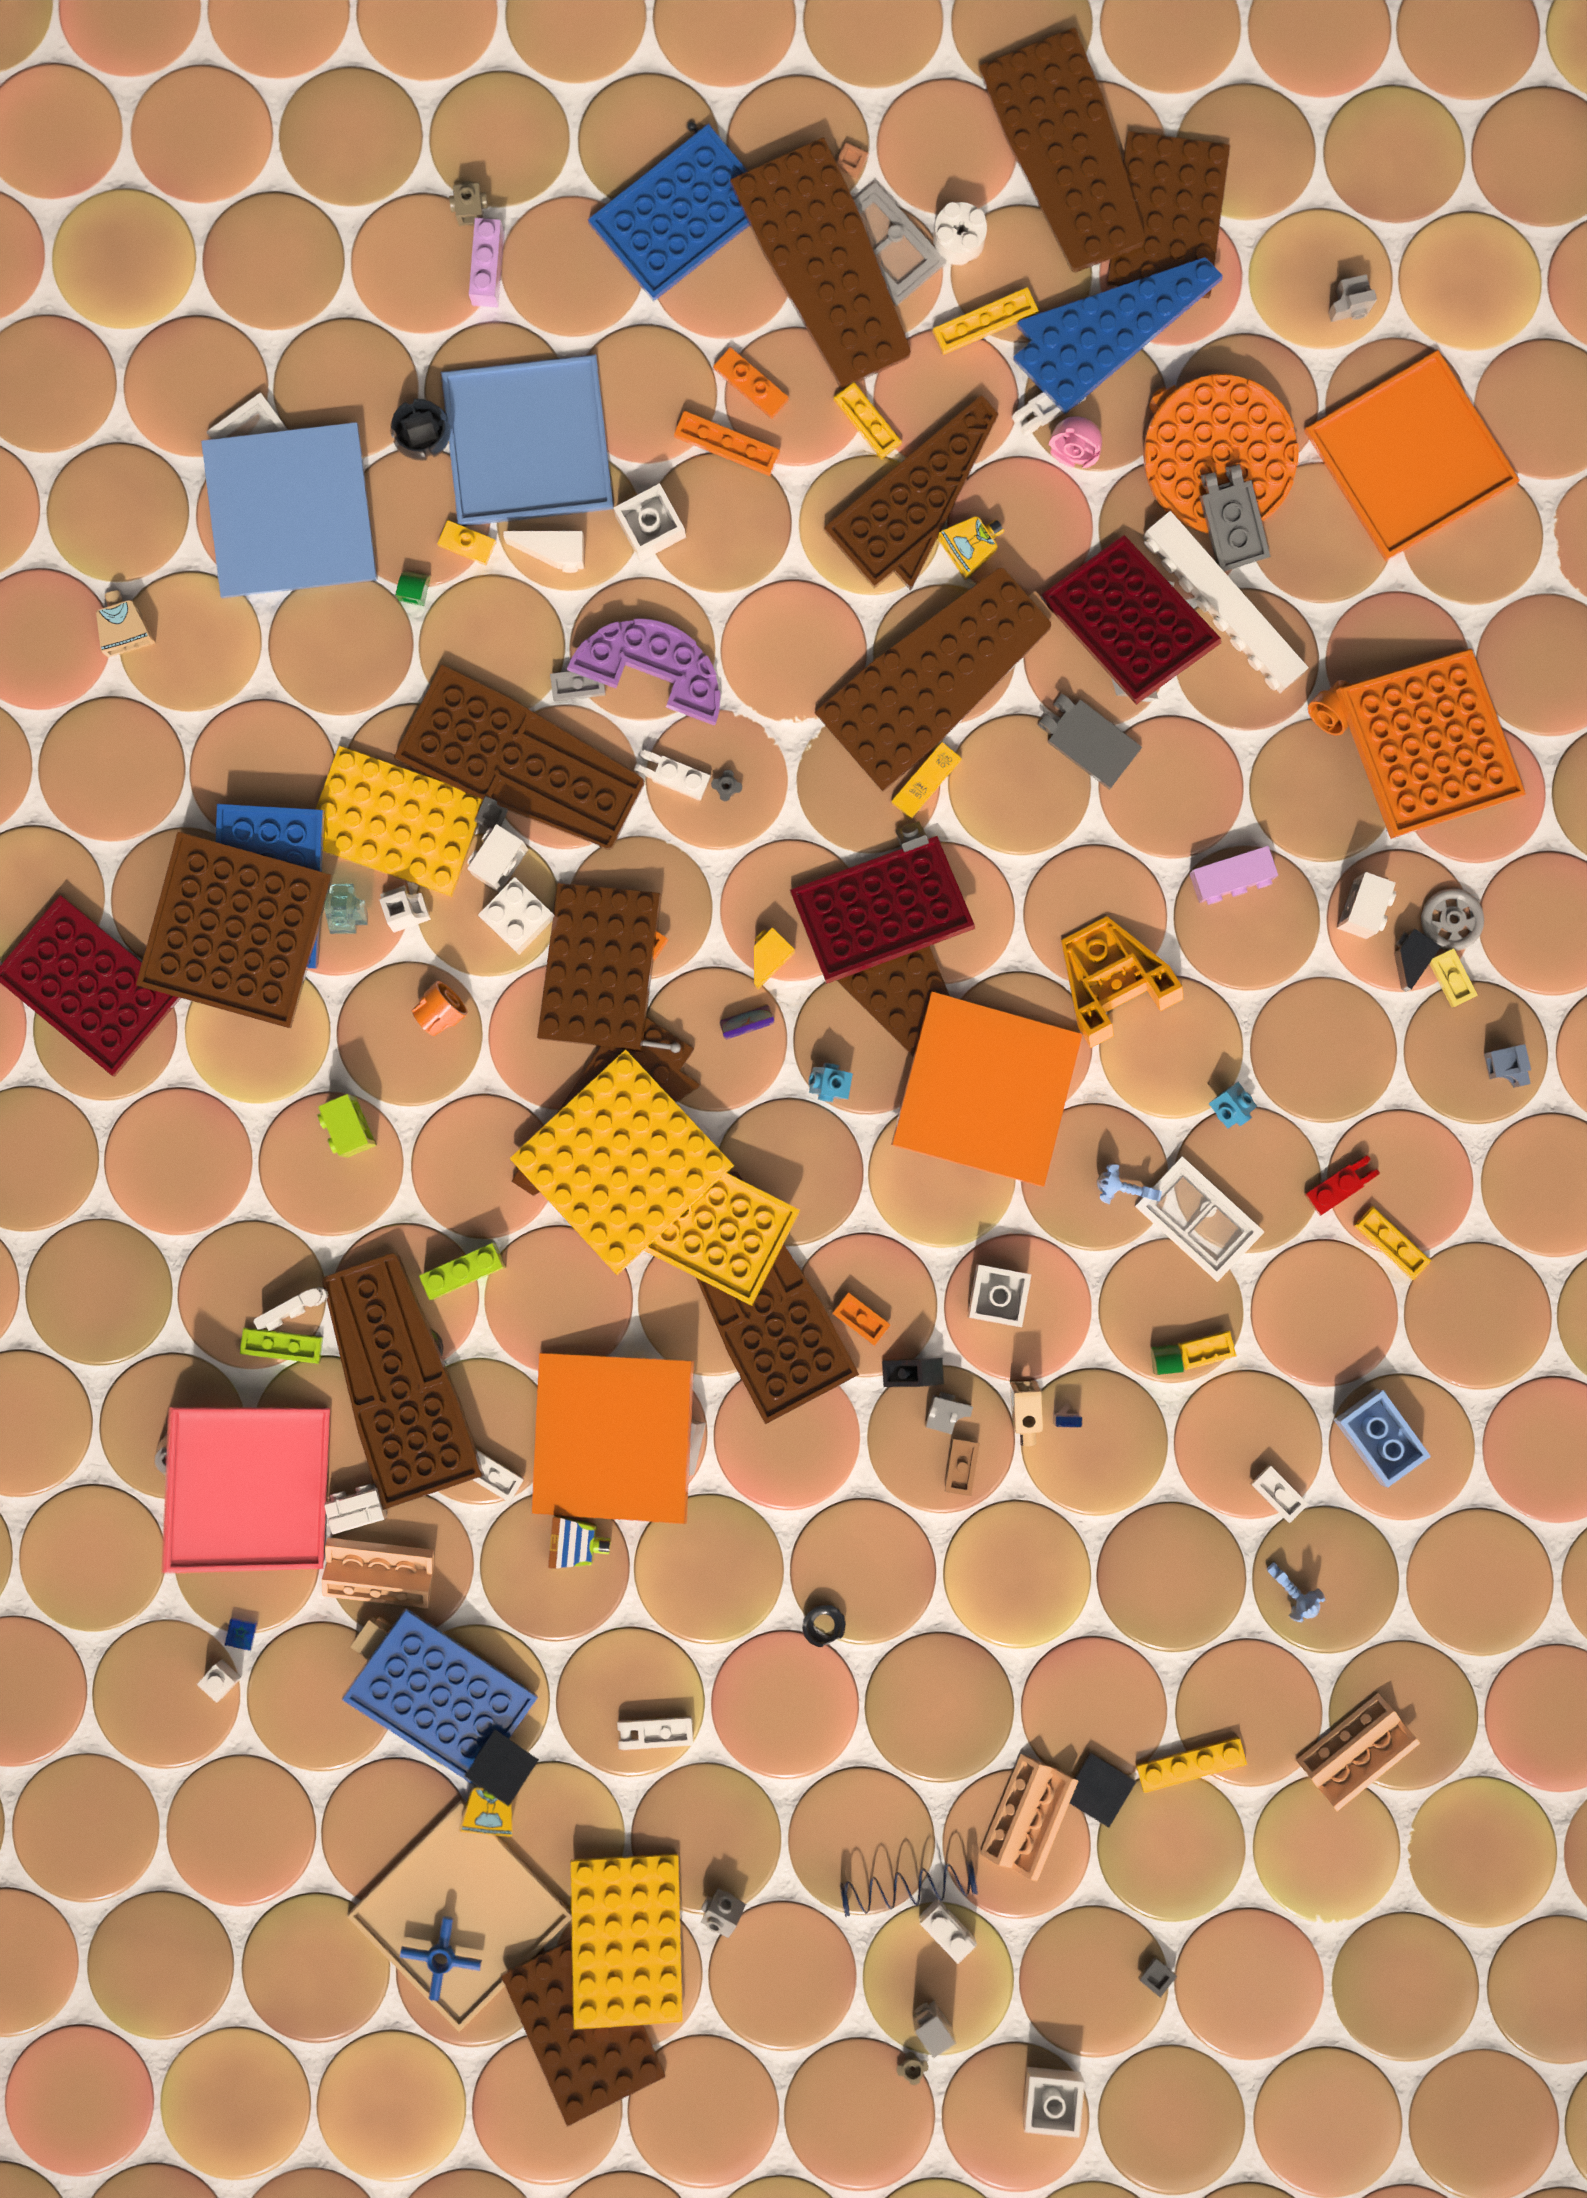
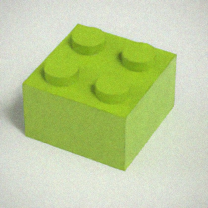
M346 1094L318 1106L320 1113L317 1114L322 1128L328 1129L331 1138L327 1140L333 1153L337 1152L339 1156L349 1158L377 1146L357 1097Z

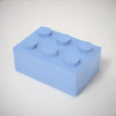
M1375 1389L1334 1419L1379 1484L1388 1488L1431 1457L1383 1390Z

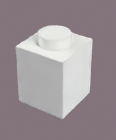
M221 1660L209 1670L197 1685L217 1703L242 1677L226 1662Z

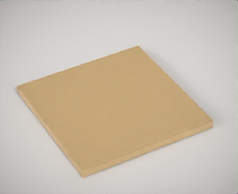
M463 1799L346 1915L458 2032L505 1986L501 1973L533 1958L571 1920V1909L498 1835L459 1832V1826L466 1806V1802ZM443 1916H449L453 1918L449 1945L454 1949L455 1955L480 1959L482 1964L480 1971L453 1966L449 1972L443 1975L439 2001H432L428 1998L433 1973L429 1970L425 1961L401 1958L400 1952L402 1946L429 1951L433 1945L438 1944ZM437 1953L434 1955L438 1963L445 1964L448 1962L444 1954Z

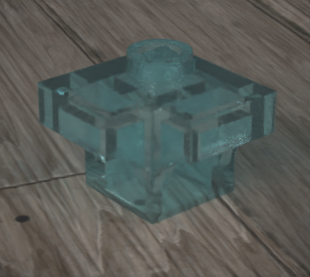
M331 884L324 906L330 934H356L357 925H368V912L365 900L356 898L354 884Z

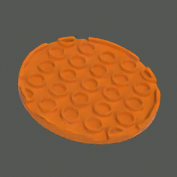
M1212 374L1194 379L1182 385L1159 406L1152 417L1145 436L1143 451L1144 469L1150 489L1158 503L1167 513L1171 511L1186 527L1208 533L1199 497L1206 494L1200 476L1215 472L1219 486L1229 482L1225 468L1240 464L1243 481H1252L1261 520L1264 521L1278 509L1287 497L1294 483L1293 480L1298 466L1299 447L1293 428L1294 424L1289 413L1279 399L1264 386L1251 379L1233 376V374Z

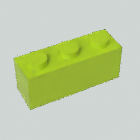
M491 1243L419 1275L429 1300H434L504 1269L506 1265L496 1243Z

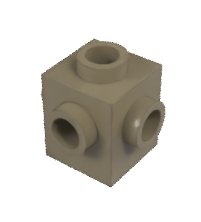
M465 181L459 185H453L454 195L449 196L451 212L456 213L459 226L474 225L475 218L484 219L483 209L488 208L486 192L481 193L479 183Z

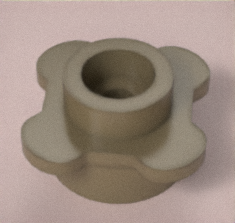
M907 2052L903 2063L897 2066V2074L904 2076L910 2084L917 2085L920 2083L924 2072L928 2071L929 2065L927 2061H921L917 2058L914 2052ZM914 2066L915 2070H910V2067Z

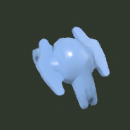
M1109 1164L1106 1168L1108 1172L1102 1173L1097 1179L1098 1189L1102 1192L1100 1199L1106 1204H1110L1114 1194L1119 1190L1123 1193L1136 1194L1155 1201H1160L1162 1191L1121 1182L1118 1170L1119 1165Z
M1273 1562L1266 1570L1297 1602L1296 1607L1293 1606L1291 1608L1289 1617L1297 1622H1303V1617L1307 1619L1316 1617L1320 1611L1319 1602L1326 1600L1324 1593L1317 1588L1315 1591H1310L1303 1595L1297 1589V1586H1294V1583L1288 1579L1284 1571Z

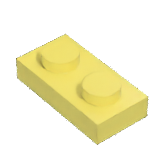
M1454 948L1433 958L1429 963L1451 1008L1478 996Z

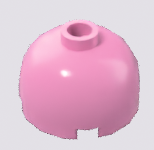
M1079 416L1068 417L1062 420L1054 429L1049 441V446L1052 448L1051 454L1060 463L1069 467H1074V463L1083 464L1082 468L1094 465L1099 459L1102 449V435L1098 426L1091 420Z

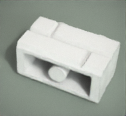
M371 1484L355 1488L357 1493L346 1496L345 1491L330 1495L331 1500L325 1502L324 1507L332 1534L387 1518L386 1509L383 1510L376 1487L372 1488Z
M938 1898L920 1914L919 1920L922 1927L957 1963L961 1962L976 1947L975 1936L949 1909L946 1910V1906Z

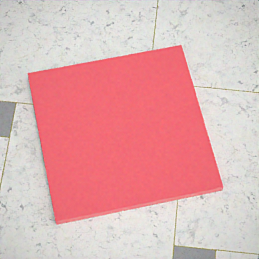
M169 1407L161 1572L323 1569L326 1514L324 1503L326 1502L330 1408Z

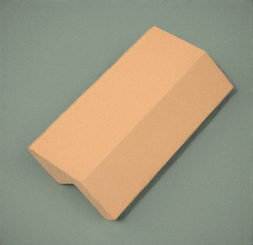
M327 1537L325 1545L326 1565L322 1576L323 1596L429 1608L434 1570V1550Z
M1377 1693L1296 1761L1330 1804L1338 1811L1418 1746L1420 1742L1403 1724L1391 1706Z
M1021 1754L980 1854L999 1866L1012 1868L1028 1879L1038 1881L1078 1780L1055 1767Z

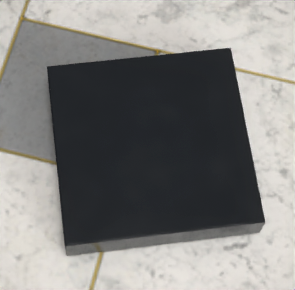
M493 1730L464 1777L509 1807L539 1759L498 1731Z
M1089 1752L1074 1777L1078 1780L1069 1804L1109 1828L1137 1781Z

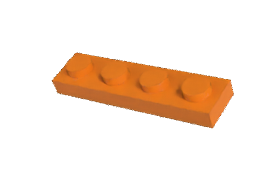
M686 411L683 412L674 433V437L768 476H771L780 455V449Z

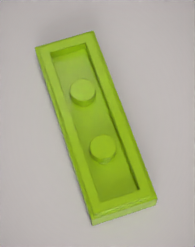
M244 1327L240 1354L320 1364L324 1337Z

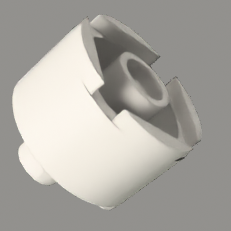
M965 202L948 203L939 213L935 222L933 243L936 250L948 263L963 265L974 258L976 259L981 254L987 233L984 213L974 205Z

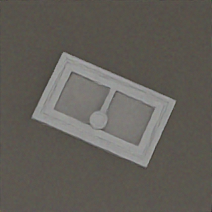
M874 182L854 199V202L858 208L891 299L897 306L941 269L947 261L880 186Z

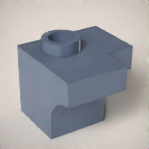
M1525 1044L1484 1054L1489 1079L1505 1078L1512 1084L1513 1088L1531 1084L1528 1075L1531 1066Z

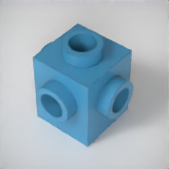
M824 1063L823 1067H813L808 1080L810 1086L809 1093L818 1095L817 1100L833 1102L834 1098L849 1099L853 1073L840 1071L839 1065Z
M1239 1082L1230 1086L1209 1103L1218 1119L1224 1123L1227 1129L1236 1123L1239 1127L1252 1118L1250 1113L1257 1107L1251 1095L1244 1090Z

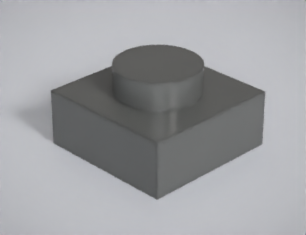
M485 796L474 822L494 829L496 824L501 827L508 809L497 805V801Z
M919 821L895 830L896 837L904 852L929 843Z
M1154 1957L1138 1979L1161 1998L1177 1978V1975L1159 1959Z

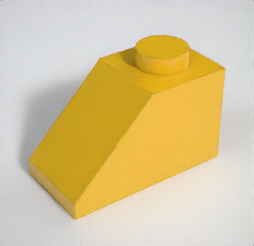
M773 928L768 932L764 929L754 939L757 943L754 946V986L758 990L795 953V949Z

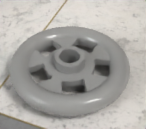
M1454 888L1444 889L1435 893L1426 902L1422 911L1421 924L1425 935L1440 945L1441 949L1449 951L1454 948L1455 951L1468 948L1480 937L1484 927V913L1478 900L1470 893ZM1456 899L1457 907L1451 906L1447 908L1445 900ZM1466 907H1469L1473 913V918L1468 920L1463 911ZM1434 910L1442 912L1439 922L1432 921ZM1451 915L1457 917L1458 921L1456 924L1450 922L1449 918ZM1466 926L1470 932L1462 938L1458 931ZM1441 928L1451 933L1448 940L1438 935Z

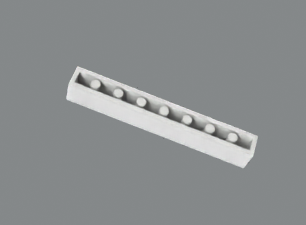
M1171 511L1146 531L1143 538L1148 550L1153 554L1157 553L1164 568L1169 573L1173 572L1180 579V586L1187 593L1191 592L1195 596L1199 608L1204 612L1208 611L1214 618L1215 626L1220 631H1225L1231 637L1232 645L1238 651L1242 650L1247 655L1250 666L1254 670L1262 672L1266 677L1265 682L1272 690L1282 693L1305 673L1308 666Z

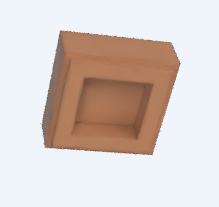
M845 142L836 164L841 172L858 179L869 157V153Z

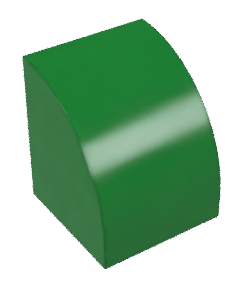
M404 570L400 575L395 593L398 601L425 606L431 576Z
M1177 1344L1150 1347L1153 1374L1162 1375L1184 1372L1182 1356Z

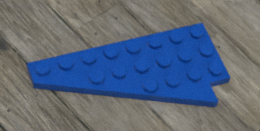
M1202 258L1017 322V328L1030 340V343L1014 355L1013 360L1064 414H1067L1222 281L1223 275L1206 258Z

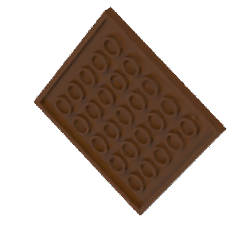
M177 832L136 985L286 1028H292L333 875Z

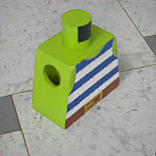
M554 1515L552 1519L548 1568L592 1565L594 1553L610 1554L611 1538L596 1537L597 1525L566 1516Z

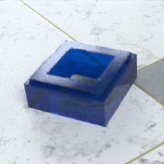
M1053 1415V1424L1056 1427L1081 1428L1083 1417L1080 1415Z
M231 1618L225 1646L251 1651L258 1623Z

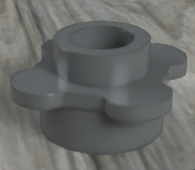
M730 770L724 771L720 778L713 779L711 782V787L717 790L722 801H729L730 797L735 793L742 791V784L735 780L734 773ZM726 783L729 784L728 788L724 787Z

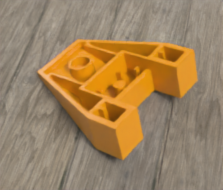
M1108 916L1061 940L1077 1026L1090 1048L1114 1036L1112 1023L1106 1012L1148 991L1160 1011L1183 1000L1182 985L1170 966Z

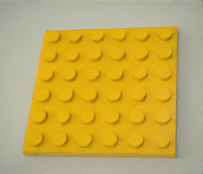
M624 1050L509 1158L616 1275L620 1274L734 1167L733 1163L627 1050Z

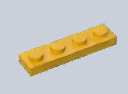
M1027 287L933 328V334L942 354L945 355L1014 325L1020 320L1037 315L1038 309Z
M1239 1737L1136 1764L1142 1790L1146 1793L1247 1765L1241 1740Z

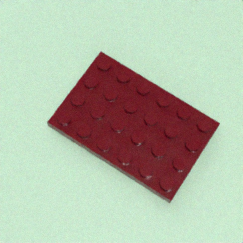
M1125 535L1041 594V599L1136 705L1221 644V637Z
M938 836L929 838L928 844L904 852L903 849H899L790 890L826 984L975 929V924Z
M61 895L0 966V983L113 1077L120 1072L181 999L180 997L137 986L136 983L142 962Z

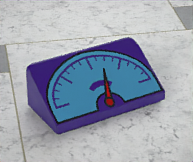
M766 1005L723 1019L719 1024L724 1039L727 1040L773 1025L774 1018L770 1007Z

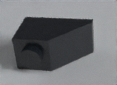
M1416 929L1408 933L1404 931L1395 943L1399 946L1394 955L1401 990L1404 992L1412 990L1441 947Z
M942 1358L882 1361L883 1387H925L944 1384Z

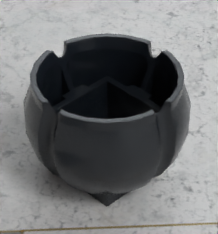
M414 399L413 404L404 402L397 408L391 421L390 433L394 438L393 442L401 454L413 460L425 461L428 456L435 458L443 452L449 442L451 428L447 422L448 418L445 412L438 405L425 399ZM432 422L437 438L413 446L408 430Z

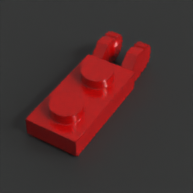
M1368 1155L1352 1165H1346L1305 1193V1196L1319 1216H1322L1365 1187L1364 1184L1380 1174L1377 1168L1372 1169L1360 1179L1355 1173V1170L1369 1163L1371 1159Z

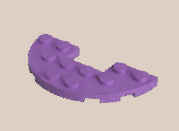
M634 619V621L609 624L599 629L598 632L579 646L567 667L568 671L613 688H617L625 665L674 683L666 708L714 726L716 724L720 708V690L714 667L708 656H705L691 637L669 624L649 619Z

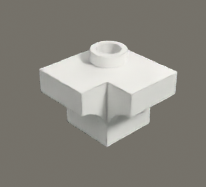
M402 886L380 894L381 899L379 900L386 922L393 932L431 920L421 893L409 895L407 888Z

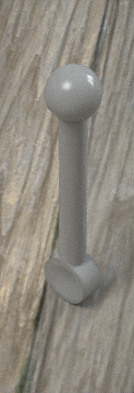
M643 1040V1046L671 1049L674 1053L679 1052L681 1049L680 1044L677 1042L666 1044Z

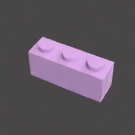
M475 218L469 297L473 306L498 307L504 241V229L501 220Z
M1269 846L1194 869L1189 873L1199 903L1207 901L1208 905L1222 901V896L1232 893L1233 897L1248 892L1247 888L1254 885L1257 886V889L1273 884L1272 880L1278 876Z

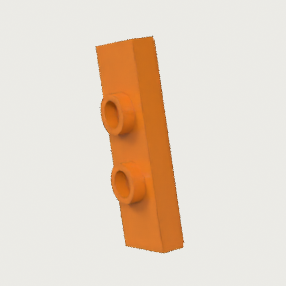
M731 347L713 366V369L771 419L789 401V397Z

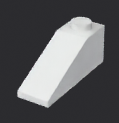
M504 531L506 544L557 569H562L563 572L574 573L578 572V569H584V535L582 531Z

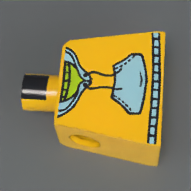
M975 516L941 531L938 541L964 580H966L996 553L998 546L994 539L1004 533V529L997 519L984 526L980 518Z
M471 1788L459 1826V1832L512 1837L511 1804L508 1807L483 1789Z

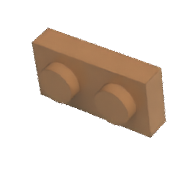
M953 1438L945 1492L967 1496L972 1495L979 1442Z

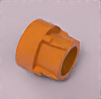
M1337 681L1329 690L1321 691L1308 705V713L1314 723L1323 731L1332 735H1341L1349 727L1336 693L1337 689L1351 685L1347 681Z
M436 981L425 991L424 996L419 999L420 1002L412 1009L413 1016L419 1025L433 1036L441 1033L448 1026H455L468 1014L467 1008L460 997L441 981Z

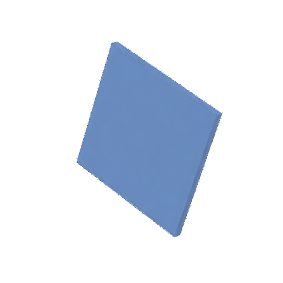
M596 355L441 372L447 422L451 428L449 447L458 525L471 526L614 509Z
M358 423L201 441L221 598L377 580Z

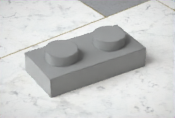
M571 671L550 674L554 702L606 695L605 684Z

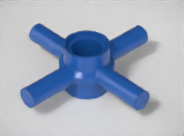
M443 1916L438 1944L433 1945L429 1951L402 1946L400 1952L401 1958L425 1961L429 1970L433 1973L428 1998L432 2001H439L443 1975L449 1972L453 1966L477 1971L481 1969L482 1960L455 1955L454 1949L449 1945L453 1918L449 1916ZM442 1953L447 1957L448 1962L440 1964L435 1960L434 1955Z

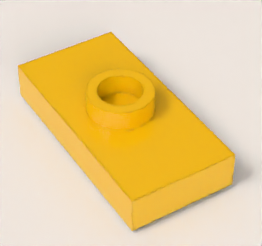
M447 520L437 544L439 547L486 566L496 545V540Z
M1229 1330L1177 1344L1180 1348L1184 1370L1237 1356Z

